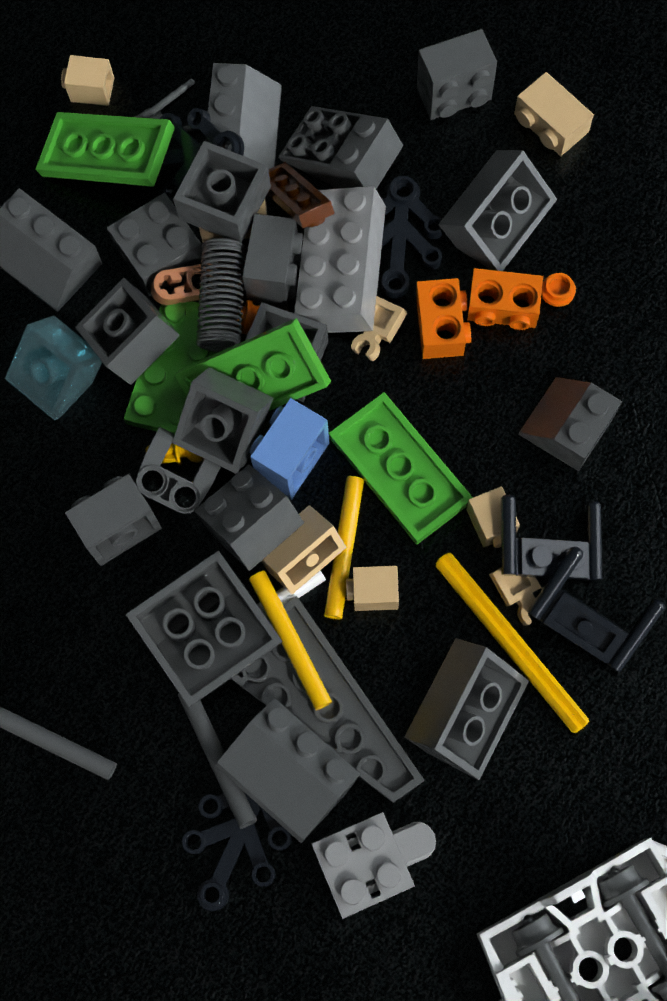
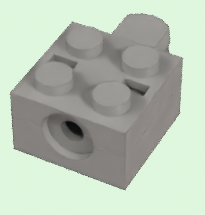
M382 812L314 842L312 846L342 919L415 887L407 867L428 858L435 850L436 838L432 829L423 822H412L391 831ZM376 891H380L379 894L371 897L370 894Z

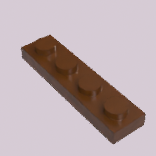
M286 162L269 169L271 188L267 195L302 228L318 226L325 221V218L335 214L331 201Z

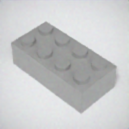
M374 186L319 190L331 201L335 214L325 218V221L318 226L305 227L294 314L326 324L328 333L373 331L386 206Z

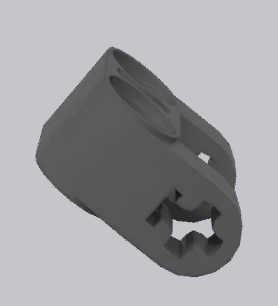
M159 426L137 473L136 485L145 496L177 512L191 513L203 501L221 466L203 458L191 482L160 467L175 434ZM151 470L159 472L163 480L162 486L156 491H148L142 485L143 475ZM181 487H189L194 492V501L188 507L178 506L175 502V492Z

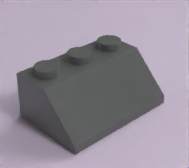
M213 63L208 107L211 123L221 132L232 131L241 136L244 142L243 156L268 165V170L275 167L282 91L281 84L246 64ZM205 136V141H206V142H209V143H212V142ZM231 144L228 146L227 149L229 151H231L232 148Z
M496 150L438 225L457 249L490 270L503 271L557 201V198L523 150Z
M19 188L0 208V268L55 311L59 312L102 265V261L95 245Z
M455 638L404 738L426 753L480 780L529 680L487 647Z
M275 698L250 721L215 765L300 843L309 836L341 801L360 775L354 767Z

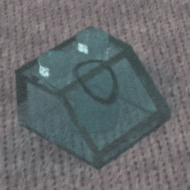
M51 316L26 326L5 379L55 421L93 383L102 361L85 340L57 317Z

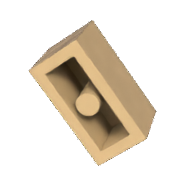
M547 72L518 95L514 113L522 126L530 128L540 137L545 147L553 149L560 156L589 133L594 116L590 110Z
M310 505L299 513L304 524L261 561L267 571L290 594H294L347 548L334 526Z

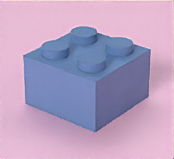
M290 398L285 407L279 406L270 420V425L272 426L266 435H259L250 449V454H252L250 458L253 468L292 500L329 445V431L327 419Z

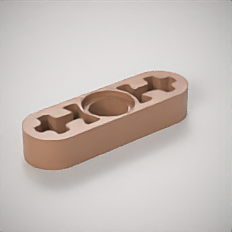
M201 264L159 272L151 284L152 297L162 305L200 300L199 289L193 286L191 278L195 274H200L202 270L200 268ZM216 267L219 269H234L228 267ZM216 273V274L227 275L228 273ZM182 277H184V286L174 288L171 295L168 294L166 289H160L164 281H167L169 286H176L181 283ZM222 279L221 281H233V280ZM218 285V286H221V287H233V286H226V285Z

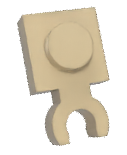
M376 296L373 331H364L363 334L355 337L352 341L351 349L359 355L365 345H370L366 356L371 361L376 360L380 354L379 344L381 340L391 343L407 312L404 308Z
M501 568L490 573L489 576L506 606L517 603L519 606L517 615L523 625L531 624L532 621L527 611L536 599L533 592L541 588L536 577L501 575Z

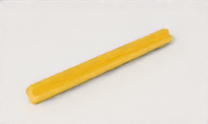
M449 552L440 557L436 562V568L572 733H577L589 722L588 717L454 555Z

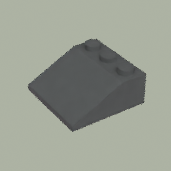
M219 550L126 614L189 708L283 642Z

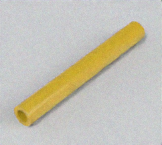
M348 476L346 478L338 534L347 548L333 559L324 613L325 617L331 619H342L347 591L346 579L349 578L364 479L356 476Z
M266 571L254 574L249 580L274 630L283 641L282 645L315 710L317 711L332 703V700Z

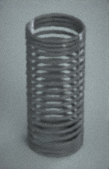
M213 238L202 243V264L200 267L202 270L200 271L201 282L199 285L201 288H199L200 300L198 302L200 306L198 307L199 318L197 320L199 323L197 328L199 330H197L196 344L204 350L213 352L223 351L242 342V337L240 336L242 334L240 330L242 324L240 323L243 321L241 318L243 313L241 311L243 310L242 304L244 302L242 300L244 298L242 294L244 289L242 287L244 286L243 269L246 261V246L237 240L229 238ZM229 249V250H235V251H238V252H235V253H231V252H215V251H211V250ZM216 267H228L234 269H219ZM216 273H228L234 275H220ZM216 279H227L233 281H221ZM216 285H226V286H233V287H221V286H216Z

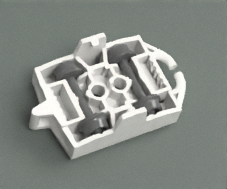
M651 838L643 839L477 933L502 997L499 1001H667V846L653 841ZM586 896L588 908L568 919L553 905L568 897H571L572 901L576 903ZM622 937L626 938L632 947L630 957L624 961L618 960L614 954V944ZM591 957L597 963L598 972L592 980L586 981L580 976L579 965L584 958Z

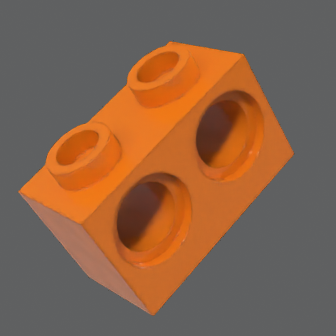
M474 268L467 320L475 321L476 324L482 326L504 324L517 330H525L529 327L536 328L540 314L543 276ZM490 296L495 302L484 303L479 298ZM524 300L528 302L530 306L519 307L514 303V301Z
M458 278L418 281L416 286V303L422 359L464 356L466 343H471L470 323L463 322L462 311H467L466 290L460 291ZM445 299L450 304L442 307L436 305L434 301ZM443 330L450 331L454 336L449 339L441 338L437 333Z

